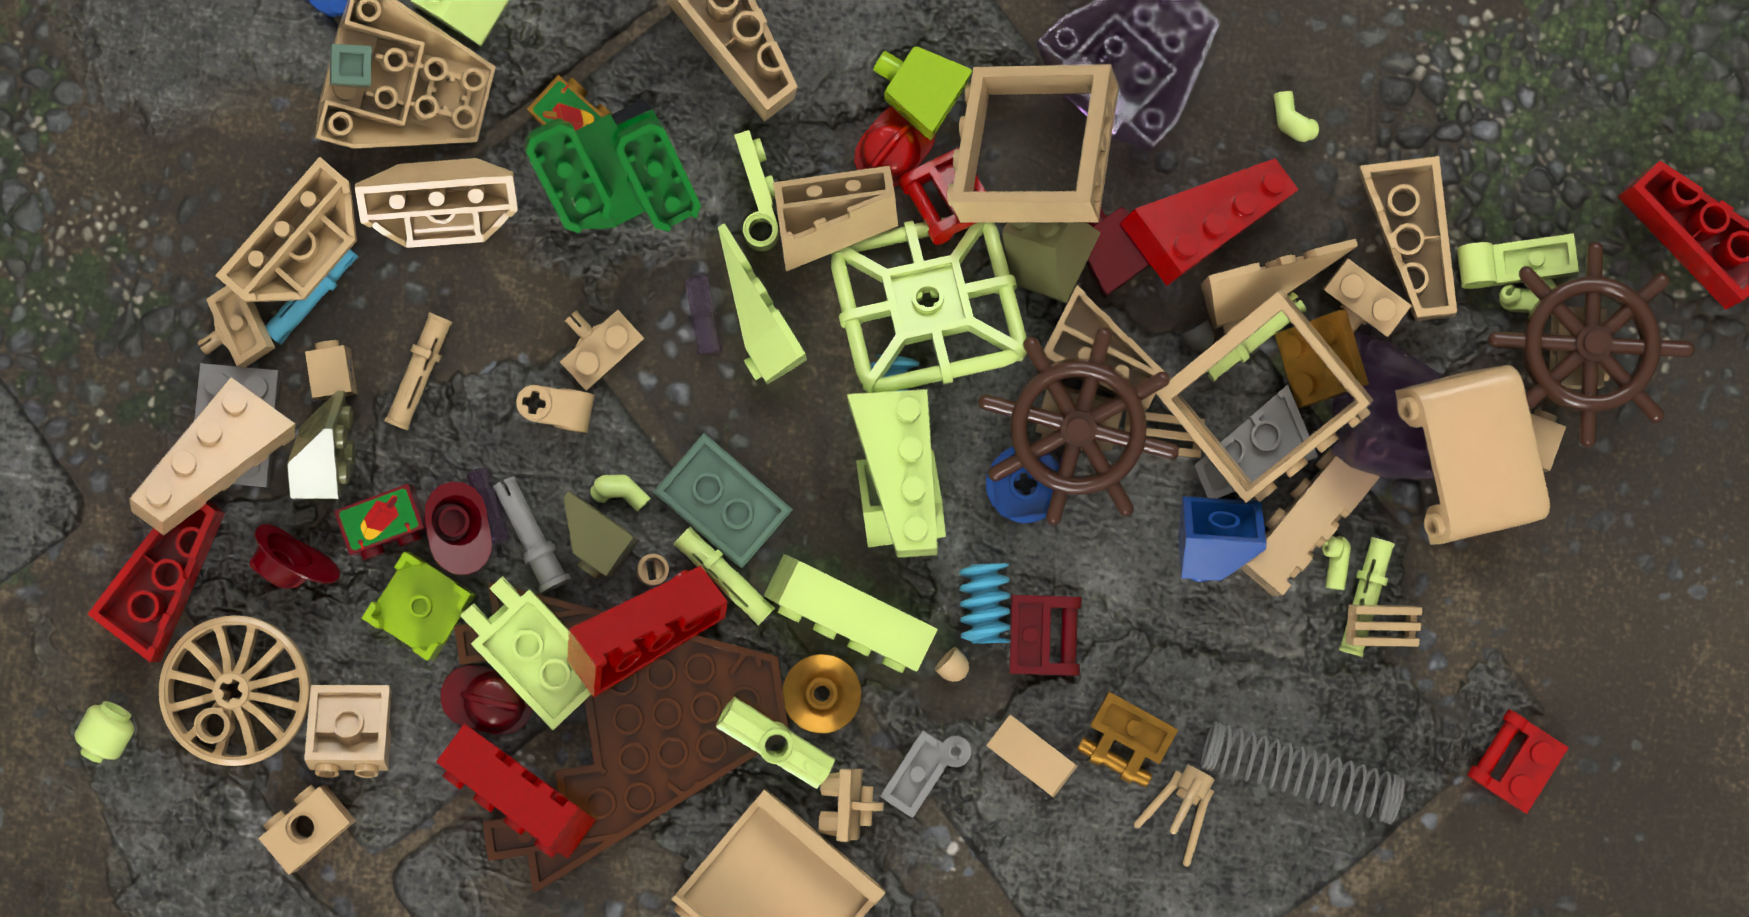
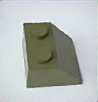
M1007 222L1002 234L1010 275L1015 277L1018 287L1067 303L1101 232L1086 222Z
M568 491L563 498L573 554L581 559L577 566L596 579H600L603 575L613 578L639 541V538L576 494Z

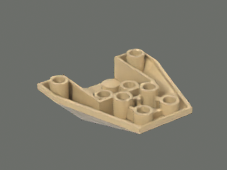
M348 0L337 29L334 44L372 46L371 86L369 88L331 86L329 61L318 106L315 139L351 149L476 143L496 67L398 0Z

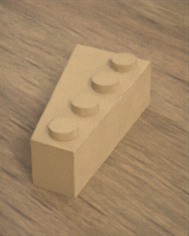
M667 0L668 5L764 122L795 99L798 86L777 42L773 39L767 26V20L755 0Z
M1346 446L1339 447L1336 451L1330 447L1315 464L1320 469L1310 481L1304 477L1290 493L1294 500L1285 511L1278 507L1264 523L1269 528L1265 533L1266 550L1240 567L1270 595L1283 596L1291 586L1287 580L1290 577H1296L1300 572L1304 571L1313 560L1314 554L1312 551L1316 547L1320 548L1331 538L1340 525L1338 521L1342 517L1346 518L1380 478L1374 470Z

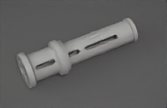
M512 476L504 480L511 493L510 496L501 482L492 488L496 492L526 551L523 554V561L525 565L531 566L540 584L538 588L540 595L564 585L572 578L569 573H564L555 555L557 550L555 544H552L551 541L546 542L517 483L516 477Z

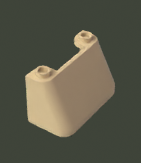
M1503 365L1470 370L1395 390L1398 401V413L1402 420L1411 427H1423L1440 499L1439 504L1428 508L1424 519V527L1428 534L1430 545L1444 544L1525 525L1547 517L1550 510L1549 495L1523 381L1514 367Z

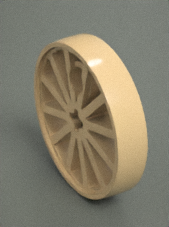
M248 616L217 617L189 630L171 649L160 675V708L171 734L193 755L218 765H248L278 753L299 732L309 711L310 687L312 685L311 675L305 657L299 647L286 633L264 620ZM243 625L247 627L242 651L236 664L226 628L228 626ZM262 630L274 637L277 642L249 669L258 631ZM212 631L215 632L223 669L197 644L200 638ZM284 649L287 650L296 669L255 680ZM190 651L209 670L215 680L179 671L178 667L186 652ZM299 678V701L258 691L259 688ZM175 679L211 689L213 692L175 703L174 682ZM239 682L238 690L242 692V696L230 699L232 692L227 688L228 684H237ZM216 701L211 708L202 710L196 716L194 727L188 732L178 715V711ZM256 701L295 710V716L288 729L285 731ZM249 712L273 733L277 739L272 745L261 751L258 749ZM213 714L221 716L224 721V730L219 736H213L207 730L208 719ZM235 717H237L247 750L246 755H229L226 753L230 737L235 731ZM197 738L206 743H217L215 750L204 746L197 741Z

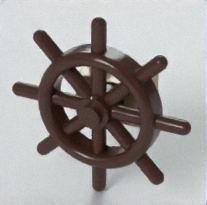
M1592 242L1587 247L1586 277L1569 280L1553 289L1545 283L1533 268L1529 266L1522 267L1519 270V278L1539 299L1526 319L1523 333L1492 332L1488 337V342L1492 347L1522 349L1525 368L1534 383V386L1526 393L1529 411L1547 397L1561 407L1581 412L1579 440L1584 447H1591L1595 444L1597 412L1619 407L1630 400L1635 403L1651 422H1661L1664 419V412L1646 393L1644 388L1652 379L1660 356L1690 357L1695 351L1694 345L1688 341L1661 340L1657 320L1648 305L1650 301L1668 286L1669 277L1664 273H1658L1638 292H1635L1621 282L1602 277L1603 246L1599 242ZM1585 294V307H1570L1563 302L1570 297ZM1601 296L1611 299L1621 306L1609 318H1607V308H1601ZM1551 314L1550 334H1542L1545 323ZM1631 319L1634 321L1639 339L1612 338ZM1542 350H1550L1549 369L1545 363ZM1611 353L1639 355L1633 373L1630 375ZM1610 377L1619 386V388L1610 393L1598 395V389L1604 387V381H1608ZM1570 389H1581V394Z
M1101 327L1097 330L1089 359L1072 358L1052 364L1035 337H1027L1023 341V348L1037 373L1023 386L1016 401L988 394L982 395L978 400L981 409L1011 417V438L1015 454L992 466L988 470L989 479L995 482L1000 481L1024 467L1035 480L1053 490L1046 513V521L1050 525L1060 523L1068 494H1092L1105 489L1122 516H1130L1134 511V506L1120 481L1133 469L1141 453L1144 452L1166 459H1175L1179 454V449L1175 444L1146 437L1147 424L1142 400L1166 387L1170 382L1169 375L1166 372H1158L1133 386L1121 372L1105 364L1112 338L1110 329L1106 327ZM1069 377H1084L1081 390L1064 386L1061 380ZM1099 381L1111 387L1118 396L1109 398L1096 394ZM1045 389L1041 407H1033L1034 401ZM1125 409L1128 410L1130 417V432L1118 429L1122 412ZM1027 421L1035 423V432L1042 434L1041 439L1033 444H1030L1028 438ZM1065 444L1058 471L1050 468L1040 459V457ZM1113 445L1125 447L1120 456L1111 465L1102 450L1112 452ZM1080 450L1084 451L1096 473L1073 476Z

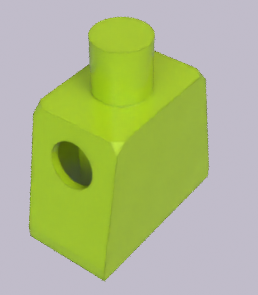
M916 46L912 48L904 62L885 50L873 68V71L891 81L885 90L884 100L929 140L933 139L957 102L966 84L971 80L973 71L966 66Z

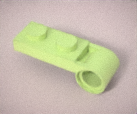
M747 130L734 136L758 211L750 214L744 221L743 234L747 244L752 249L767 251L773 248L779 239V228L773 212L774 205L772 199H775L774 180L772 175L764 177L760 162L767 159L760 138L752 140L750 131ZM758 222L768 223L772 227L771 236L764 241L753 239L750 235V230L754 224Z
M1574 233L1496 245L1488 242L1471 243L1457 248L1461 287L1464 289L1523 283L1519 278V270L1524 266L1533 268L1543 280L1579 275Z

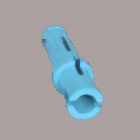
M350 249L306 300L286 301L277 314L265 325L270 337L282 345L296 326L315 307L317 302L329 290L333 291L338 286L337 280L359 256Z

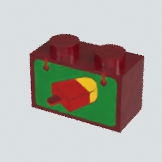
M411 484L402 485L334 511L349 555H361L363 561L384 554L383 546L398 541L400 547L417 542L422 539L420 533L426 531L424 512L415 487Z

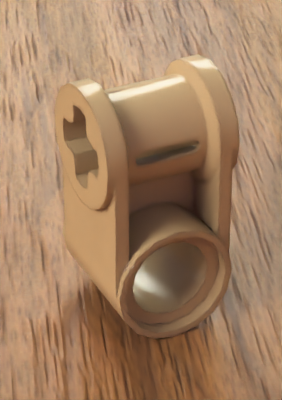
M530 385L519 392L516 404L519 413L527 420L553 425L555 428L588 433L595 394L565 388L555 389ZM534 393H539L540 399L546 402L545 408H538L536 414H531V408L525 405L526 399H533Z

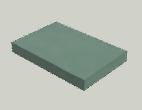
M705 433L653 491L654 494L741 569L744 568L793 511L790 506Z

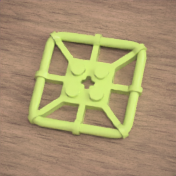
M913 220L903 222V227L887 230L831 253V270L842 312L839 314V321L841 327L846 329L855 371L860 382L863 384L864 391L868 393L892 392L942 381L944 385L953 383V378L1006 367L1016 361H1022L1027 353L1023 348L1026 333L1014 291L1017 289L1015 277L1010 275L1000 234L994 222H978L967 227L969 229L951 255L926 261L923 260L918 239L929 237V227L926 222L914 224ZM984 234L995 277L965 284L960 265L978 238ZM907 242L913 263L887 269L858 252ZM847 265H851L883 283L887 301L857 308ZM930 293L932 298H939V301L935 302L932 307L918 304L922 300V294ZM993 293L999 294L1010 337L973 317L969 299ZM891 316L895 337L873 369H871L861 324ZM969 331L1003 351L949 363L943 337ZM932 339L938 366L884 377L905 345Z

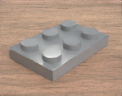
M200 363L194 421L231 377L277 410L281 371ZM273 452L258 466H253L238 477L233 485L269 488Z

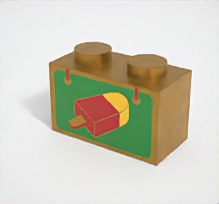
M559 75L527 108L529 114L541 125L559 118L571 123L575 131L608 114H612L601 103L596 108L585 99L588 92L572 77L566 82Z

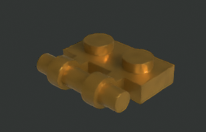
M1108 691L1089 725L1103 733L1098 743H1095L1083 736L1076 750L1088 756V761L1098 767L1102 764L1119 773V779L1128 784L1133 781L1146 788L1153 774L1140 768L1145 757L1160 765L1178 729ZM1114 740L1134 750L1129 760L1109 750Z

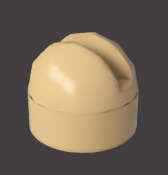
M648 554L642 557L636 566L638 579L643 584L649 586L662 583L669 573L667 561L658 554ZM652 560L655 580H649L646 561Z
M954 647L938 662L935 671L946 680L952 682L960 681L966 677L969 671V662L966 656L958 648Z

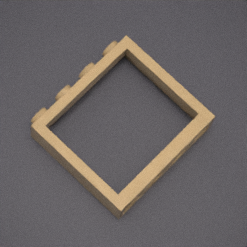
M1111 64L973 67L971 83H967L965 87L966 114L961 116L959 121L960 149H956L953 155L954 183L949 184L947 191L948 204L953 207L960 222H1099L1119 89ZM1091 93L1076 191L973 192L989 95Z
M1283 289L1274 294L1170 379L1166 387L1155 392L1245 503L1254 496L1260 502L1278 488L1273 482L1284 472L1289 477L1296 474L1308 464L1304 456L1314 448H1317L1322 453L1339 439L1335 433L1346 423L1353 428L1371 414L1366 407L1374 401ZM1282 311L1350 393L1354 401L1252 482L1180 393Z

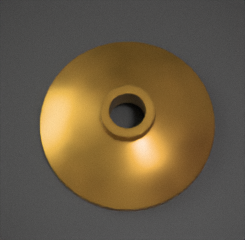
M818 654L804 658L792 667L784 681L782 698L784 695L786 712L799 727L813 733H830L847 725L857 713L861 701V686L856 673L846 662L835 656ZM819 686H825L829 689L830 696L825 701H819L815 698L814 691Z

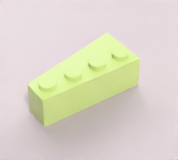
M927 389L847 394L850 411L897 557L937 555Z
M786 554L783 555L763 595L781 605L778 613L798 623L801 617L804 616L816 622L813 627L814 631L833 640L837 633L850 639L847 647L866 656H869L871 650L884 656L882 664L900 673L904 672L905 667L916 672L918 671L938 630Z

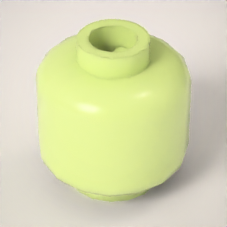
M104 701L102 705H92L89 707L74 734L76 742L82 747L80 753L87 759L97 763H102L103 759H118L135 730L130 720L131 714L121 706L108 701Z

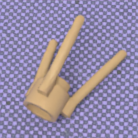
M1190 765L1186 766L1183 774L1175 771L1169 784L1134 822V827L1140 828L1177 787L1179 789L1176 795L1184 801L1170 828L1171 834L1178 832L1191 805L1197 806L1199 802L1183 860V865L1188 867L1191 864L1208 803L1214 793L1210 788L1215 779Z

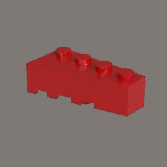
M702 566L690 571L683 570L671 580L570 628L567 661L594 698L724 619L728 601Z
M465 723L436 761L437 764L446 770L442 775L443 778L460 790L464 785L468 786L476 792L472 798L489 812L497 808L506 815L503 820L506 825L520 835L526 830L537 839L534 845L551 858L558 853L568 859L596 821V819Z

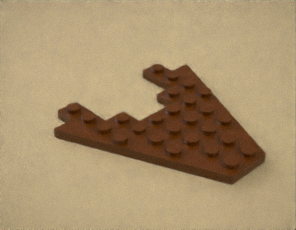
M488 583L492 615H494L504 603L490 590V587L495 583ZM514 588L521 597L527 592ZM535 593L568 629L605 612ZM469 624L454 626L460 665L487 661L471 645L479 637V634ZM696 635L593 698L590 695L585 700L594 764L555 770L558 792L596 819V821L568 859L558 853L551 858L534 845V842L537 840L526 830L520 835L503 822L505 818L483 821L488 861L527 855L533 892L539 891L758 755L759 753L718 729L716 723L727 703L733 697H736L773 721L781 722L789 728L787 712L784 707V695L782 698L783 685L778 656ZM779 734L772 735L766 740L765 747L769 748L785 737Z

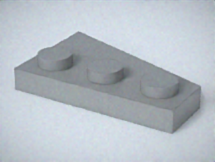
M1288 384L1220 442L1252 482L1309 437ZM1315 448L1304 456L1307 461L1318 457ZM1207 455L1193 466L1206 498L1218 499L1235 492L1234 488Z

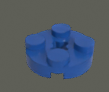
M1010 447L1002 452L993 461L991 467L1015 454L1014 447ZM1049 453L1040 457L1047 466L1056 471L1059 470L1060 464ZM1024 467L997 482L990 480L987 473L986 492L988 499L1002 517L1024 524L1046 518L1053 490L1037 480L1036 487L1030 488V495H1023L1020 489H1015L1014 482L1020 480L1021 473H1027L1029 479H1034Z

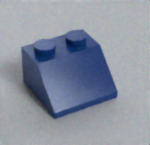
M1183 496L1178 532L1181 578L1191 579L1196 582L1222 581L1265 551L1267 542L1262 502L1248 501L1245 503L1243 500Z

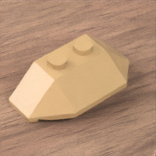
M319 157L215 276L245 302L306 300L357 242L351 183Z
M478 158L397 164L355 184L360 223L369 228L373 227L382 235L406 248L485 242L509 217H512L518 211L513 171Z

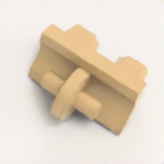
M840 769V772L829 773L821 784V795L838 796V811H821L818 831L836 836V841L850 842V840H859L860 826H872V811H884L883 802L873 801V786H862L863 769Z

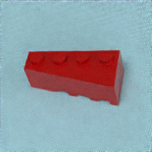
M1276 158L1136 208L1120 224L1165 285L1168 286L1280 206L1299 189Z
M1661 160L1643 171L1617 196L1725 310L1744 301L1749 296V221L1735 213L1733 207L1722 200L1718 202L1703 192L1701 186Z
M207 500L204 506L165 535L153 528L87 615L149 662H161L225 512Z

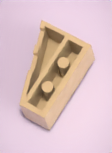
M890 166L773 182L786 272L898 226L895 192Z

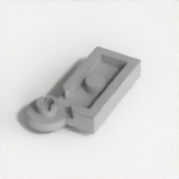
M922 730L880 794V797L913 818L947 765L960 767L969 761L971 756L969 742L960 736H951L941 742Z

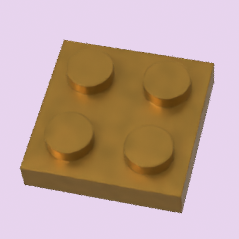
M1337 310L1309 321L1363 387L1369 385L1347 310ZM1295 327L1275 334L1297 408L1308 407L1348 392Z

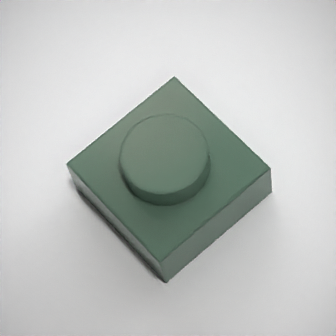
M332 44L330 46V85L369 88L371 86L372 46Z

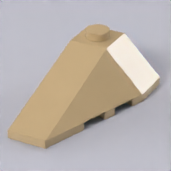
M1356 239L1315 248L1304 252L1303 256L1300 257L1295 255L1279 257L1276 260L1265 263L1264 267H1260L1258 262L1208 276L1200 286L1212 328L1223 327L1224 333H1228L1278 291L1283 289L1286 294L1290 293L1358 246Z

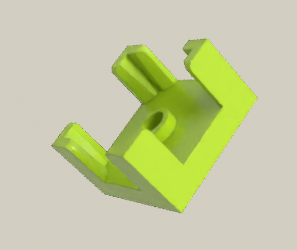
M404 551L394 567L397 570L378 601L371 602L361 619L377 629H384L412 647V651L425 660L434 661L454 631V626H457L462 619L460 615L469 608L477 594L415 554Z

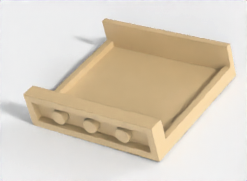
M765 788L671 900L677 904L674 911L680 917H864L871 907L878 903L886 891Z

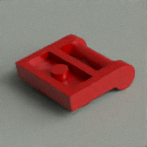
M956 149L906 172L898 180L901 190L904 194L911 197L929 227L928 235L935 245L947 242L952 238L953 234L978 223L960 222L953 207L948 204V186L954 183L955 178L953 155ZM976 175L973 192H986ZM932 181L952 214L943 220L922 187L923 184Z
M1508 709L1502 718L1505 722L1478 765H1472L1466 776L1516 809L1527 814L1569 747L1539 729L1521 715ZM1517 731H1520L1526 737L1497 781L1490 774Z

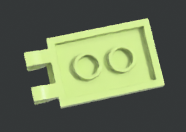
M502 576L490 587V590L504 603L494 615L488 619L476 604L473 603L460 616L479 634V637L471 645L540 718L554 730L591 693L567 661L569 629L531 589L521 597L514 587Z

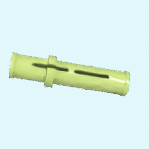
M1291 291L1288 296L1304 314L1307 311L1305 305L1301 300L1297 302L1298 296ZM1282 311L1279 312L1208 370V378L1214 382L1239 361L1242 363L1247 361L1250 357L1249 354L1291 321Z
M691 526L674 542L673 545L684 553L697 567L702 566L711 580L737 606L749 615L758 626L775 609L721 557L723 553L719 549L715 551Z
M1370 537L1362 571L1358 570L1356 575L1359 583L1353 604L1377 605L1382 585L1387 586L1388 578L1385 575L1392 550L1395 547L1394 543ZM1358 614L1357 621H1373L1374 615ZM1346 625L1341 646H1339L1338 650L1363 657L1365 646L1345 644ZM1357 630L1356 636H1368L1370 630Z

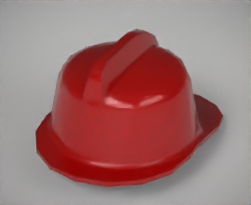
M890 106L879 115L857 144L854 157L856 169L863 170L890 166L893 186H898L899 178L906 172L917 168L929 154L935 143L936 134L932 140H929Z

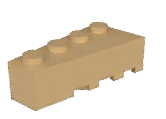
M1439 156L1360 166L1359 175L1407 301L1412 305L1410 308L1415 322L1455 317L1457 305Z
M231 377L130 497L132 513L165 535L204 506L207 500L234 484L236 479L253 466H258L273 451L295 438V423Z

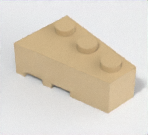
M1076 285L1044 348V352L1051 364L1072 358L1089 359L1097 330L1101 327H1106L1110 329L1112 338L1105 364L1121 372L1133 386L1158 372H1164ZM1076 377L1082 381L1084 379V377ZM1099 381L1098 389L1114 397L1118 396L1111 387ZM1156 393L1142 400L1144 411L1149 408Z

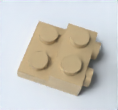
M311 685L304 757L309 770H315V775L324 778L337 777L339 770H355L354 774L362 778H374L378 776L379 771H388L391 742L389 721L392 690L390 685Z

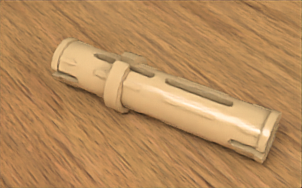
M429 312L417 345L413 344L410 349L413 355L399 385L390 411L384 420L385 422L404 430L409 429V424L435 362L439 363L442 355H439V352L453 322Z

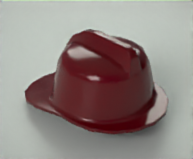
M451 481L439 485L430 493L425 503L424 514L429 547L433 558L442 569L452 574L468 575L477 572L487 563L492 552V539L483 497L474 487L464 482Z
M262 524L256 528L254 535L258 546L249 565L271 584L289 589L299 587L306 580L325 584L333 583L339 579L340 571L337 565L325 554L297 540L279 527Z
M475 665L460 667L446 677L441 688L440 702L444 713L454 723L461 726L465 723L475 730L508 735L519 731L527 724L533 713V709L495 669Z

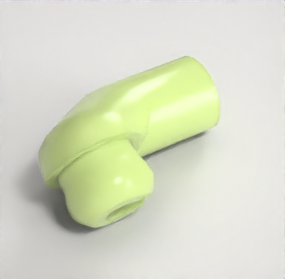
M1293 91L1273 94L1277 125L1280 131L1299 142L1315 139L1319 133V125L1314 119H1308L1295 111Z
M1552 279L1544 280L1551 289L1557 286ZM1514 285L1504 286L1499 293L1500 305L1510 312L1530 313L1539 300L1530 289L1514 288Z
M602 475L595 479L594 485L590 489L592 498L599 503H605L609 498L622 497L637 512L651 499L627 475Z
M1331 536L1322 545L1324 555L1329 557L1325 588L1345 590L1351 546L1349 541L1343 536Z

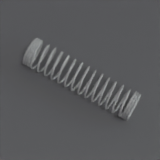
M1214 721L1211 725L1201 758L1202 769L1209 770L1210 772L1214 770L1221 753L1225 732L1228 729L1226 752L1220 768V774H1224L1231 748L1236 737L1241 733L1238 757L1232 773L1234 779L1237 776L1246 745L1251 736H1253L1251 757L1244 777L1245 782H1247L1257 751L1265 739L1263 762L1256 782L1258 786L1262 782L1268 757L1277 743L1276 762L1270 778L1269 789H1272L1274 786L1280 761L1289 747L1288 767L1281 786V792H1285L1292 765L1298 753L1302 750L1301 767L1293 790L1294 797L1299 792L1307 762L1311 755L1314 754L1313 773L1306 790V800L1310 799L1316 773L1326 757V772L1319 791L1318 804L1323 801L1330 772L1338 761V778L1331 795L1330 807L1332 808L1335 805L1341 778L1348 765H1351L1350 782L1343 799L1342 810L1345 811L1347 809L1354 780L1360 769L1363 768V782L1354 807L1355 815L1360 811L1366 784L1372 773L1375 772V787L1370 797L1366 817H1371L1377 799L1378 788L1387 775L1388 782L1381 799L1378 820L1389 825L1394 822L1403 799L1405 789L1404 776L1390 775L1386 771L1379 778L1377 768L1371 769L1367 774L1364 764H1361L1355 770L1353 761H1348L1342 768L1340 757H1336L1330 764V758L1327 753L1323 754L1318 760L1316 750L1310 751L1306 756L1304 747L1300 746L1293 754V746L1290 742L1281 750L1279 739H1275L1269 746L1268 737L1264 735L1256 744L1257 738L1253 731L1247 735L1244 741V731L1242 728H1239L1232 737V728L1229 724L1225 725V723Z

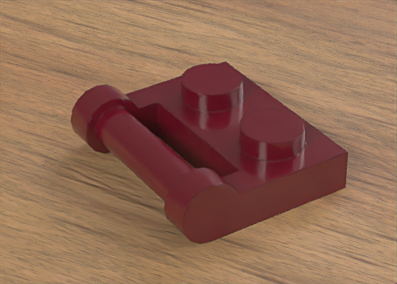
M1011 595L1009 674L1080 676V664H1076L1078 609H1082V597ZM1051 608H1062L1061 663H1049Z

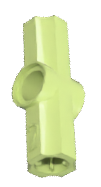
M733 697L727 703L716 723L718 729L761 754L762 758L767 762L779 765L816 789L825 781L835 762L832 756L789 731V728L783 723L773 721L736 697ZM779 734L786 738L785 745L777 751H771L765 747L766 740L772 735Z

